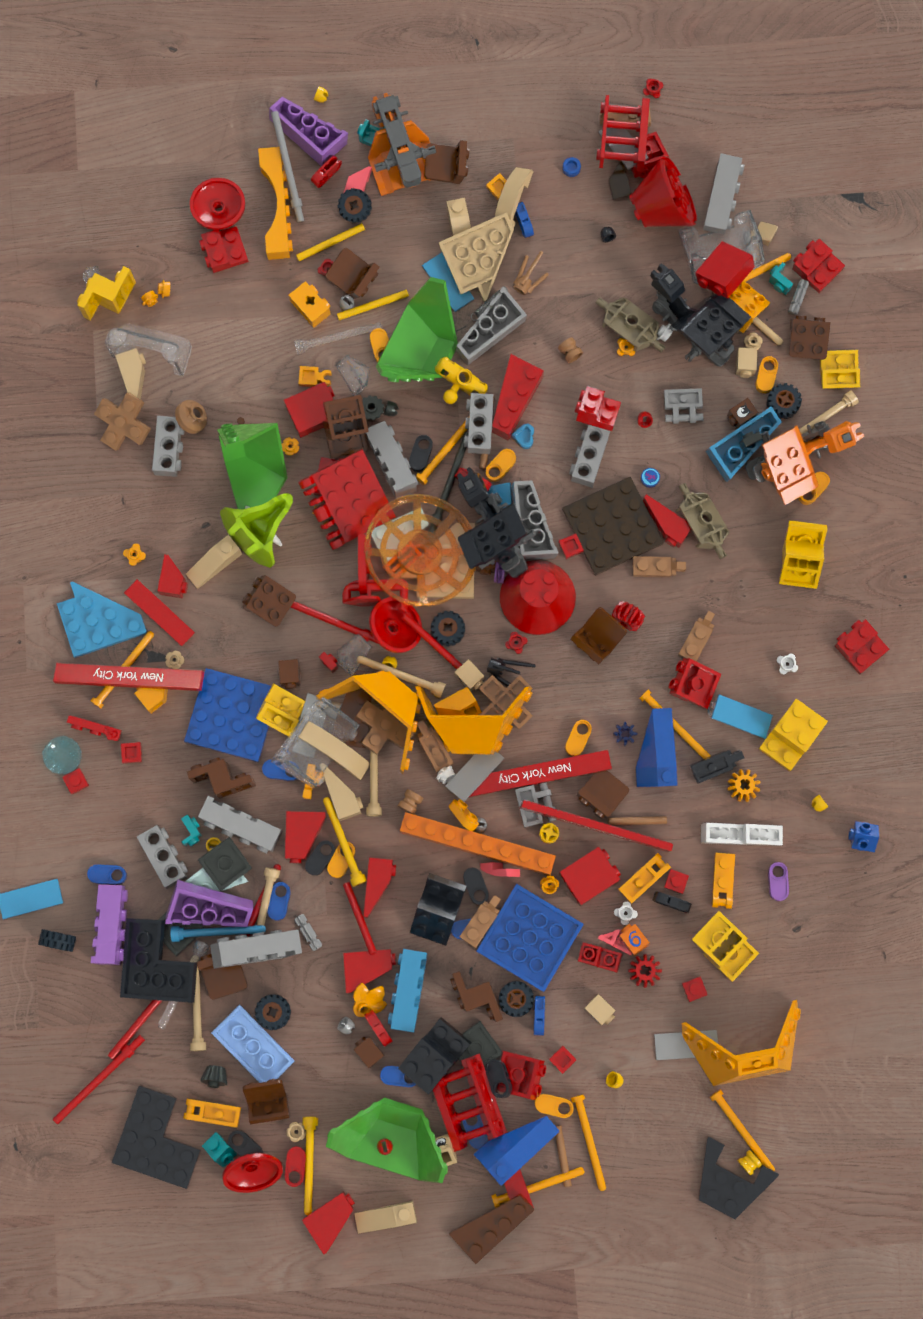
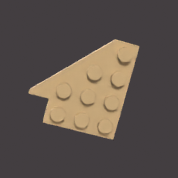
M507 212L438 242L461 295L478 287L483 301H487L514 231Z
M455 523L401 574V579H417V598L474 599V568H469L458 537L473 529L475 523Z

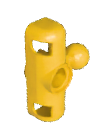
M448 357L441 358L435 367L437 374L453 384L451 389L446 390L443 395V399L447 404H454L457 401L459 389L470 396L473 390L479 394H485L488 390L486 383L480 381L470 370L464 369L457 363L449 360ZM444 369V370L447 371L449 374H448L447 376H445V375L441 374L440 372ZM460 373L465 375L464 383L459 380Z

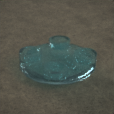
M67 736L52 739L42 752L46 767L57 774H68L74 771L82 758L78 743Z

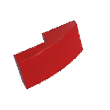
M583 942L578 962L618 973L623 954Z

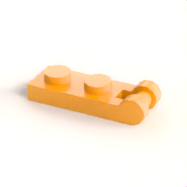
M659 853L618 889L631 904L671 868L668 863L665 864ZM654 864L660 868L657 873L652 868Z
M715 853L712 890L713 908L725 906L726 909H732L735 854ZM719 893H726V899L719 898Z
M186 1099L187 1110L184 1112L183 1119L238 1128L241 1107ZM195 1106L200 1107L199 1115L194 1114Z

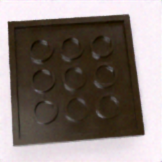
M631 476L562 507L574 534L578 536L584 550L583 553L595 576L664 543Z

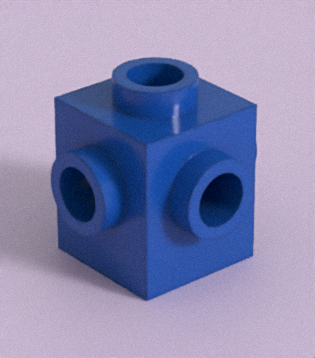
M855 821L854 828H850L848 840H851V848L875 852L879 840V825Z

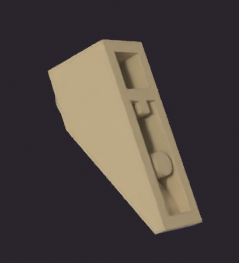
M465 198L446 201L452 236L470 229L471 225Z
M137 348L115 356L127 392L141 400L145 375L143 365L146 364L143 353L139 354Z
M227 535L214 545L186 573V576L199 589L240 557L242 552L231 537Z
M324 763L320 764L339 821L362 814L360 809L363 808L360 797L356 798L355 794Z
M413 1201L354 1213L358 1234L417 1223Z

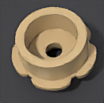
M750 333L744 338L745 347L757 348L758 350L761 347L762 338L757 333Z
M179 651L169 652L165 657V663L169 668L179 669L184 663V657L181 656Z
M292 1122L286 1132L293 1142H298L300 1139L303 1140L306 1136L302 1123Z

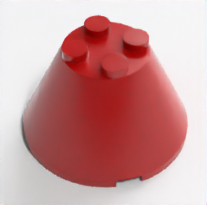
M668 156L662 157L635 191L629 195L632 204L636 208L634 210L635 217L638 221H642L645 228L696 225L694 222L697 221V213L686 184L682 185L678 177L681 173Z
M544 560L527 561L526 572L516 578L511 577L509 573L505 577L500 590L501 609L505 618L519 631L531 635L549 634L558 630L571 617L576 602L575 588L569 575L556 564Z

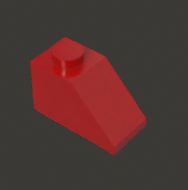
M164 554L157 591L163 596L182 599L183 593H187L188 582H186L184 576L169 555Z

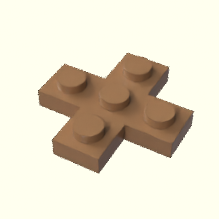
M130 392L126 393L119 407L108 399L102 398L94 415L109 425L100 441L115 451L119 450L126 436L137 444L142 445L151 430L147 425L136 419L145 402Z
M492 675L479 687V690L492 702L480 715H503L525 687L531 686L519 675L505 688ZM523 705L520 717L512 722L518 729L533 716Z
M366 701L355 716L371 728L361 744L376 755L387 739L403 750L408 728L399 723V720L386 708L382 711L369 701Z

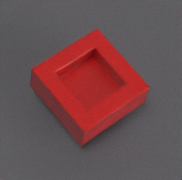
M577 534L561 539L558 542L566 559L584 552Z
M323 652L319 656L320 661L332 673L338 669L336 664L338 661L331 653L327 655Z
M141 742L121 744L123 764L142 762Z
M80 768L62 777L72 795L89 786Z
M670 869L664 888L683 894L689 875Z
M701 976L682 983L689 1002L708 995Z
M564 1046L549 1058L562 1074L576 1061L575 1057Z

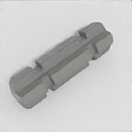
M803 279L799 281L788 310L790 314H798L809 285L808 281Z
M305 915L297 916L294 919L295 923L301 927L299 929L306 941L310 942L309 946L312 951H316L322 946V943L319 939H316L317 935L310 923L307 924Z

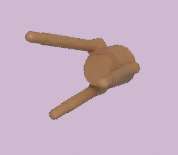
M542 251L539 252L526 275L522 276L529 258L528 255L525 256L517 278L513 282L515 284L513 288L522 295H526V293L531 294L533 289L549 275L545 273L531 285L532 281L529 279V276L543 254Z

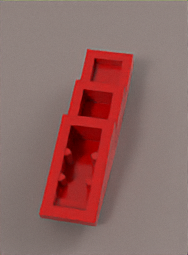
M138 579L124 592L129 599L180 646H183L195 633Z

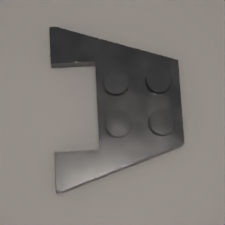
M708 1137L699 1201L736 1219L779 1174L762 1165L754 1184L716 1164L725 1145Z

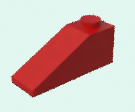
M646 494L643 502L661 535L666 539L665 542L672 547L680 548L692 530L688 522Z
M369 858L364 918H369L389 886L392 876H396V865H393V860Z

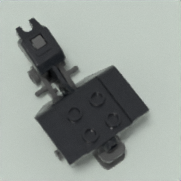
M661 263L657 268L660 273L653 270L650 274V277L653 279L651 285L657 290L656 296H658V299L653 303V311L663 316V321L667 320L672 324L670 326L672 331L681 332L691 341V351L685 355V359H688V362H691L696 356H700L702 351L716 366H723L730 359V354L734 351V346L732 345L734 342L732 340L733 336L751 319V316L732 299L716 294L690 308L686 304L687 299H683L680 296L685 292L684 283L673 269H668Z
M469 467L467 468L468 474L466 477L461 473L457 475L458 487L471 508L474 507L478 515H482V517L476 521V524H479L478 526L458 537L470 569L476 566L483 569L490 564H495L496 561L504 571H509L511 577L516 578L527 570V564L518 546L527 544V541L535 537L536 533L533 529L526 532L515 502L510 505L507 503L501 505L500 503L503 501L497 492L489 494L481 475L477 472L475 473Z

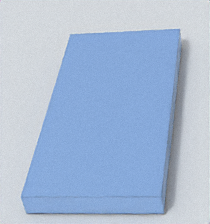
M238 1005L211 1032L259 1083L267 1082L270 1079H278L295 1062L241 1005Z

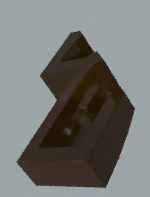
M622 161L618 162L617 167L609 178L612 199L631 194Z

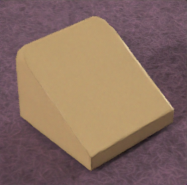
M760 222L752 238L768 246L777 232L778 226Z

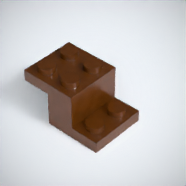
M361 394L323 402L326 415L323 425L330 458L349 455L360 449L367 451L365 433L369 431Z
M220 757L209 760V764L204 766L202 764L190 767V771H187L188 778L193 783L210 778L214 793L219 799L256 786L250 774L242 773L236 775L233 780L228 763L225 759H220Z
M460 971L452 974L453 978L450 981L454 991H459L460 997L457 1000L461 1010L465 1008L466 1012L489 1004V1008H486L490 1020L494 1019L495 1022L503 1020L489 982L466 990Z

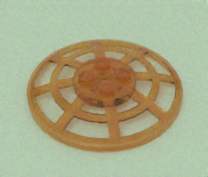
M406 495L386 504L372 519L364 542L366 564L376 584L393 599L412 606H436L456 597L467 586L476 567L473 569L468 568L467 574L461 583L452 577L457 568L459 556L464 555L462 548H458L456 538L448 527L456 519L464 531L467 532L472 527L466 517L452 504L431 495ZM413 502V514L402 516L394 522L386 515L389 510L396 506ZM421 502L436 505L449 512L450 515L442 522L433 516L421 514ZM381 520L387 527V530L382 537L380 549L370 548L372 532L378 521ZM413 520L414 530L404 535L398 526ZM421 520L430 522L438 526V528L433 533L422 530ZM443 532L451 543V549H442L438 538ZM391 533L399 540L397 549H386L387 540ZM416 548L423 549V557H418L415 554ZM370 556L381 557L383 567L391 577L385 584L376 575ZM453 556L448 572L438 566L442 557ZM387 557H397L401 567L396 573L390 568ZM406 572L417 575V585L409 584L401 580ZM431 572L436 573L442 578L436 583L425 585L424 575ZM446 582L455 588L452 593L434 601H428L426 591L436 589ZM397 583L406 589L418 591L420 602L402 598L394 594L390 589Z

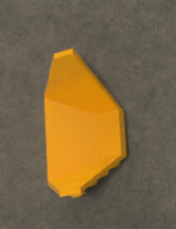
M383 670L372 674L351 676L329 689L320 691L316 695V699L321 702L361 688L364 689L408 727L400 772L404 774V770L409 769L410 759L407 758L408 751L413 749L414 740H411L412 732L416 733L418 721H414L415 714L420 713L421 702H418L419 696L390 671L385 672Z
M415 686L417 690L415 694L419 696V701L423 706L427 719L444 741L443 745L448 752L451 751L452 754L493 755L495 752L498 753L503 745V742H501L505 735L508 736L513 728L511 725L513 720L520 717L523 711L521 709L523 703H527L533 694L531 687H525L503 715H438L425 690L420 686Z
M793 1000L775 1048L734 1055L687 1022L681 1023L682 1036L713 1086L791 1071L797 1020L800 1019L801 1009L798 1008L797 1000Z

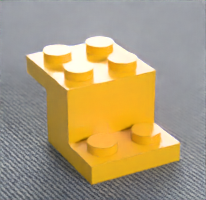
M123 266L122 270L117 272L115 282L97 273H94L93 277L88 279L84 294H80L77 301L84 318L91 321L99 305L117 314L120 313L136 284L129 268Z
M789 520L782 549V568L779 584L817 589L824 562V541L827 525Z
M795 699L759 747V750L790 772L828 721L801 701Z
M720 911L691 939L704 952L703 955L731 982L759 954L746 941L748 938Z

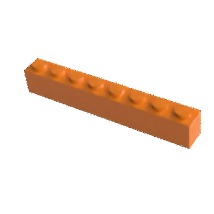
M405 812L400 828V833L547 876L551 875L556 855Z

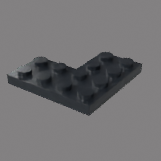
M126 919L121 998L194 1003L197 962L162 960L165 920Z
M143 1086L138 1087L112 1160L113 1164L188 1189L201 1150L164 1137L177 1098Z

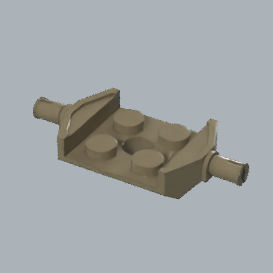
M601 297L597 299L596 304L605 311L602 327L604 328L607 325L635 346V352L649 346H653L660 352L665 349L666 346L660 343L656 336L659 322L627 298H620L609 304ZM632 318L637 324H630L627 319Z
M686 483L681 484L678 488L681 490L684 500L675 511L677 513L681 511L699 541L696 547L713 548L719 559H723L727 554L721 545L730 531L707 493H690ZM702 515L707 516L708 519H709V522H706V521L703 519Z

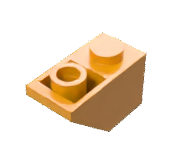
M468 687L434 704L438 715H479L482 713Z
M136 688L137 691L134 693L152 714L167 701L168 689Z

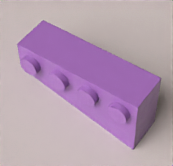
M281 97L269 108V120L273 122L271 112L278 111L283 132L320 166L347 144L348 132L340 131L333 124L318 119L317 115L309 114L302 107L284 97Z
M177 880L166 913L165 924L182 923L190 925L191 923L209 926L210 924H221V926L247 927L253 911V901Z
M98 885L96 912H100V914L96 916L94 924L95 932H98V934L93 939L92 947L96 954L91 956L92 964L121 965V961L124 960L122 941H125L126 930L123 929V921L127 919V910L124 909V902L128 900V890H125L123 885Z

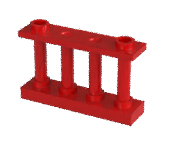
M606 95L605 102H601L600 110L604 117L601 149H597L596 160H600L599 168H603L604 159L633 161V163L637 164L636 171L644 172L649 98H642V105L631 107L609 105V95ZM608 112L635 114L637 117H640V121L635 123L607 120ZM607 128L636 130V132H639V137L606 136ZM605 143L632 145L634 148H638V152H634V154L605 151Z
M477 1058L466 1061L468 1067L445 1075L433 1089L454 1152L468 1147L467 1142L470 1139L492 1133L493 1138L503 1134V1124L496 1115L482 1075L483 1068L481 1063L477 1061ZM468 1075L472 1076L475 1084L474 1087L454 1094L449 1093L447 1088L448 1082ZM478 1094L481 1106L461 1113L455 1111L454 1102ZM485 1113L489 1125L466 1133L462 1131L461 1121Z

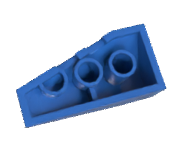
M672 708L652 709L636 765L637 787L678 786Z
M545 1116L489 1140L473 1155L495 1181L502 1186L560 1131Z

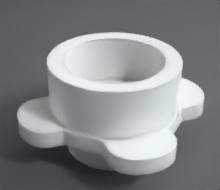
M670 323L659 328L657 340L661 339L665 342L673 332L670 329Z
M794 654L777 658L781 674L784 675L787 672H796L798 670Z
M452 766L443 767L438 772L436 778L439 783L447 784L455 776Z
M624 902L622 907L614 910V915L620 918L623 925H627L632 918H636L638 915L629 902Z

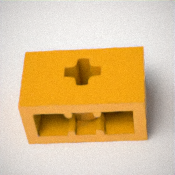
M305 281L288 296L294 307L314 328L331 315L330 304L325 298L321 299L317 295L318 291L312 284L309 286Z

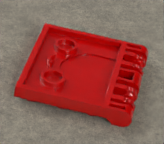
M363 449L298 482L301 489L307 488L314 483L316 484L306 489L303 493L307 496L319 490L321 495L310 500L309 505L314 506L324 500L325 503L314 508L312 511L318 522L332 516V519L320 526L321 529H327L336 524L338 529L325 536L327 540H330L341 534V536L329 542L332 550L358 537V534H364L396 517Z

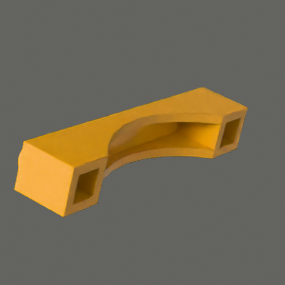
M279 147L260 148L258 152L261 173L268 179L277 196L275 219L265 235L268 260L290 258L293 244L292 240H289L288 234H292L291 223H287V217L290 216L289 205H286V199H289L288 188L284 187V182H287L285 171H283Z

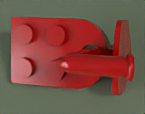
M358 534V580L345 586L342 593V603L361 607L375 606L381 601V598L379 596H372V592L400 591V604L397 610L408 613V583L404 579L369 580V574H372V563L369 559V556H372V544H370V540H367L366 534ZM351 591H359L360 596L351 598Z

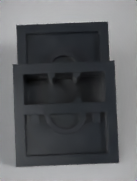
M429 873L409 933L446 946L465 893L466 885Z
M441 1017L428 1034L421 1038L398 1069L429 1095L472 1042Z

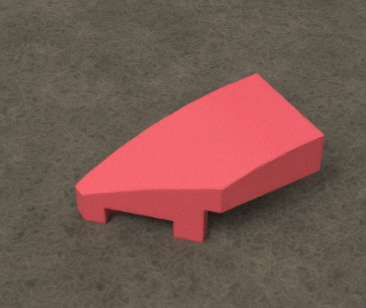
M368 166L349 176L344 192L351 188L364 191L366 183L369 181L372 167Z
M480 863V869L490 875L520 877V869H503V863Z
M618 929L598 937L599 940L632 956L631 951L619 936L622 934L621 930Z

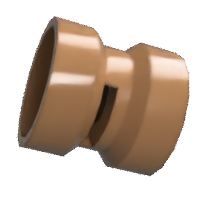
M573 337L566 339L558 346V350L565 355V360L569 364L583 355V351L576 346V341Z
M407 789L404 793L405 798L397 806L415 815L417 804H421L424 798Z

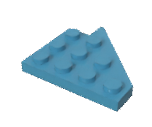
M70 582L75 598L57 603L74 658L147 633L141 614L75 582Z

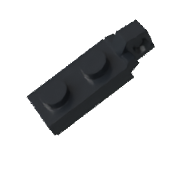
M729 749L691 764L690 768L696 783L704 782L732 770L733 767L737 766L735 762L744 759V755L740 750L731 753Z

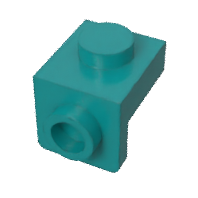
M366 119L364 124H360L357 131L359 141L371 146L376 131L382 129L370 125V120Z
M782 262L780 266L776 265L769 273L771 275L769 282L776 291L787 295L793 283L781 274L786 265Z
M186 815L181 820L191 835L181 842L184 846L189 845L191 847L200 841L199 838L202 835L198 830L200 825L195 817L191 818L189 815Z
M215 1132L202 1145L214 1162L221 1167L228 1165L237 1155V1152L228 1145L218 1132Z

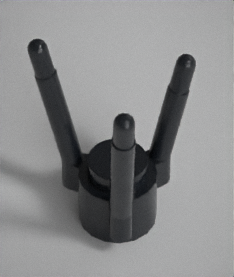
M491 658L487 672L491 673V676L493 675L498 681L508 687L511 683L500 677L499 674L502 675L504 670L515 674H520L521 672L506 667V664L535 668L536 665L501 658Z

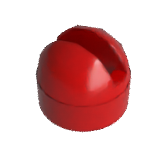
M648 411L639 413L637 418L639 426L643 428L650 427L653 423L652 415Z
M387 1138L381 1139L377 1144L378 1152L382 1155L390 1154L393 1150L391 1140ZM382 1142H386L387 1152H384Z

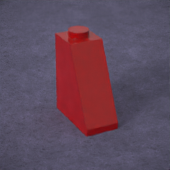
M286 811L285 859L290 860L289 863L300 864L301 860L307 859L327 818L326 812Z
M391 949L377 950V953L374 955H370L368 951L343 953L346 993H352L361 983L366 985L393 970L392 965H396L395 953H391Z
M344 1191L302 1219V1222L323 1255L329 1251L354 1210L353 1204L355 1202L349 1193L345 1194Z

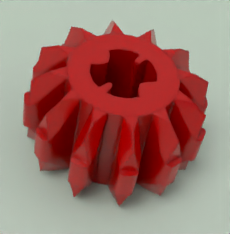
M623 601L616 605L611 615L629 631H637L645 618V615L638 607Z
M643 954V961L639 956H636L635 959L638 964L633 961L630 962V965L634 966L635 969H628V972L635 973V975L630 977V980L638 978L636 986H639L641 981H643V988H647V980L651 986L655 985L652 978L660 980V977L655 975V973H661L662 969H655L660 962L658 961L653 964L654 956H651L649 961H647V954ZM641 966L649 967L648 976L640 973L642 970Z

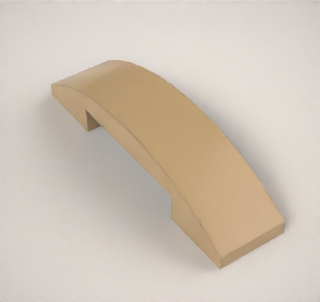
M516 167L507 179L498 201L495 217L507 212L513 228L516 224L513 218L524 188H528L533 174V170Z
M310 721L307 722L298 736L302 741L325 754L359 780L362 779L370 766V763L356 751Z

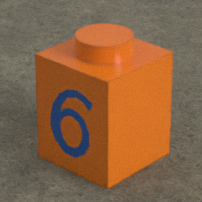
M628 924L621 930L622 934L619 936L634 956L650 945V942L636 924L633 926Z

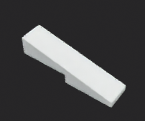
M701 824V843L783 845V826Z

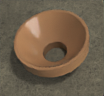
M185 400L176 407L175 417L177 423L184 431L196 434L205 428L207 414L201 404L194 400ZM194 408L200 412V418L194 415Z

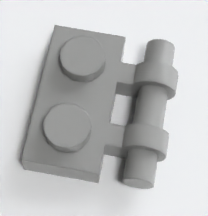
M702 388L664 390L665 410H672V415H665V422L679 424V422L689 421V423L703 421V413L696 414V409H702L703 407ZM679 409H689V414H679Z
M547 782L539 784L540 792H535L534 785L515 789L519 808L523 800L538 804L537 799L543 798L545 806L555 809L550 797L552 795L551 789H548ZM520 809L524 828L543 824V815ZM548 817V821H549V822L556 820V819H553V818Z

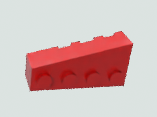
M513 354L509 358L492 424V433L509 441L511 434L514 432L544 375V370Z

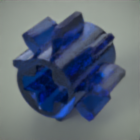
M624 722L622 727L616 725V729L619 730L613 733V736L618 738L616 743L621 741L624 747H626L628 741L634 743V739L631 738L632 736H637V732L632 730L634 725L629 727L626 722ZM622 731H623V732L628 731V732H629L628 737L625 736V737L623 738V737L621 736Z

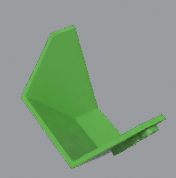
M430 277L408 302L376 365L379 374L388 377V381L399 382L401 380L411 382V380L422 381L423 379L434 381V378H442V376L435 372V367L443 357H448L451 360L458 344L445 280ZM443 369L440 373L444 375L445 370Z
M229 423L217 429L237 508L245 509V506H259L276 497L288 478L278 423L239 425Z
M383 1098L378 1102H374L369 1108L364 1111L361 1110L353 1118L345 1120L339 1127L332 1128L327 1135L326 1147L346 1158L419 1181L443 1183L448 1171L447 1164L441 1156V1149L436 1144L435 1134L431 1132L429 1120L425 1117L423 1110L391 1099ZM387 1138L393 1143V1150L390 1154L382 1155L378 1152L377 1144L381 1139ZM382 1142L383 1150L387 1152L386 1142Z

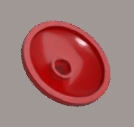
M211 178L199 184L193 191L190 198V210L193 218L201 226L212 230H222L231 227L240 220L245 210V197L241 188L233 181L225 178Z
M389 597L379 601L370 613L369 625L374 639L380 646L393 653H404L413 649L419 643L421 636L402 620L406 613L397 610L400 604V598ZM408 603L407 614L422 627L419 614Z
M250 1153L230 1162L223 1171L222 1179L224 1185L232 1191L239 1193L256 1192L276 1183L283 1173V1168L280 1160L270 1154Z

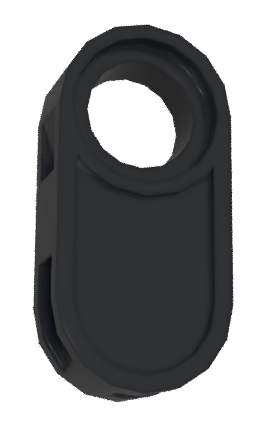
M421 435L415 440L409 458L410 467L414 472H422L427 466L433 448L432 439L427 435ZM426 440L429 443V447L421 449L418 446L419 442Z
M324 840L312 852L305 863V869L310 875L317 876L324 871L336 850L332 842ZM323 845L331 846L332 851L329 855L321 853Z
M474 867L468 868L463 876L472 902L476 905H481L484 901H488L489 893L480 870ZM477 890H482L485 893L483 901L475 900L474 893Z
M655 891L652 901L684 913H689L692 905L687 901Z
M496 1059L488 1061L485 1071L493 1095L498 1098L509 1097L512 1093V1084L504 1062ZM500 1083L506 1085V1091L503 1094H499L497 1091Z
M242 1130L230 1133L228 1143L240 1156L250 1153H263L260 1145ZM235 1134H240L243 1137V1143L239 1146L235 1145L232 1141Z

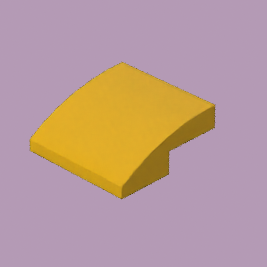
M858 350L827 351L826 359H820L822 389L860 387Z
M273 683L260 707L256 719L290 737L299 721L298 718L302 712L305 700Z

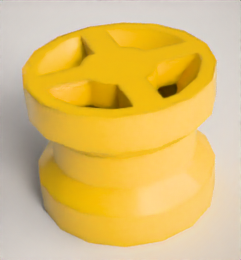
M553 823L544 824L540 829V839L547 844L554 843L559 836L558 827Z
M750 1150L746 1152L745 1157L737 1160L750 1176L756 1168L762 1166L761 1162Z

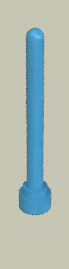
M259 925L184 930L180 926H171V941L180 942L184 937L255 934L265 932L266 927Z

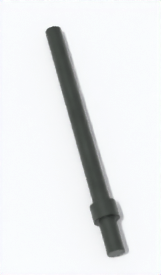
M467 432L463 435L435 514L431 516V525L427 536L430 538H434L438 525H441L442 514L456 479L455 475L460 468L467 447H464L465 435H469Z

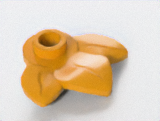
M361 983L358 985L353 994L355 1001L353 1012L355 1015L365 1017L364 1014H368L372 1009L375 1013L381 1012L387 1005L383 1001L385 995L384 987L379 986L369 991L365 984Z

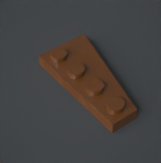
M355 670L353 676L372 674L374 672ZM362 688L346 693L331 734L349 747L366 748L361 742L367 735L369 726L355 716L366 701L371 703L372 696Z
M520 1194L499 1205L497 1208L449 1232V1235L470 1259L477 1264L534 1211V1208Z

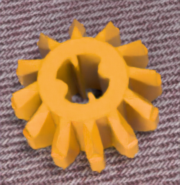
M740 769L738 771L739 776L735 772L732 773L733 779H729L728 783L733 786L727 789L728 791L734 790V793L731 794L732 798L739 795L737 801L740 802L744 796V800L749 802V796L754 799L756 798L754 792H760V788L755 787V785L760 784V781L753 780L756 778V774H753L751 777L749 776L750 770H747L744 775L743 770ZM740 781L748 784L743 790L740 788L742 785Z

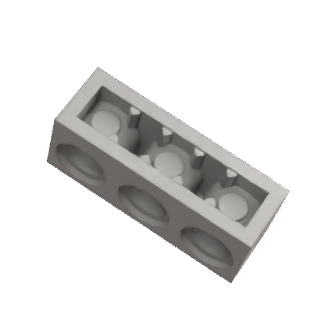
M471 393V399H467L466 411H470V417H466L465 429H469V435H465L464 447H468V453L490 454L493 394ZM481 402L485 406L478 409L475 407V404ZM480 420L484 424L481 427H477L474 425V422ZM478 438L481 439L483 443L480 445H475L473 443V440Z
M157 416L152 465L154 475L177 477L178 471H181L179 453L183 452L181 435H184L185 431L177 423L176 417ZM174 425L175 429L173 431H166L168 426ZM168 443L174 444L170 450L165 449ZM165 462H172V465L169 468L163 467V464Z
M588 425L587 430L583 429L580 440H583L581 447H577L575 457L578 459L576 465L572 464L569 475H572V482L593 488L610 431ZM591 435H597L599 437V440L592 441L589 437ZM590 452L594 457L587 459L584 454ZM584 469L588 472V475L581 476L578 471Z
M156 825L137 836V839L163 886L168 889L175 885L177 880L182 881L186 879L188 869L183 861L179 862L176 856L179 853L173 844L170 846L167 841L169 835L165 828L161 829ZM154 834H158V843L151 844V836ZM163 851H167L169 854L166 861L159 859V855ZM172 868H177L178 875L175 878L169 877V870Z

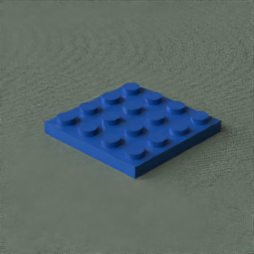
M206 668L202 691L198 693L184 742L259 762L269 726L256 719L271 685Z
M516 884L476 952L544 992L584 924Z

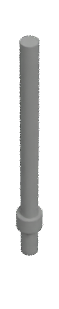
M274 111L271 112L292 198L290 202L292 208H294L297 223L304 221L301 208L303 205L301 198L298 196L279 113Z

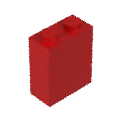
M722 241L695 272L698 285L713 291L718 296L729 298L754 269L753 256Z
M325 382L284 399L287 411L300 438L324 428L323 421L326 420L323 402L333 400L332 397L335 396L331 386L327 387Z
M597 847L559 872V875L580 906L621 880L619 878L621 873L615 865L611 866L608 861L610 859L605 849L601 850L600 847Z

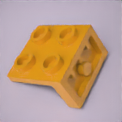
M746 282L740 284L729 297L751 316V319L739 330L742 333L747 331L753 320L770 304L763 295L759 294Z

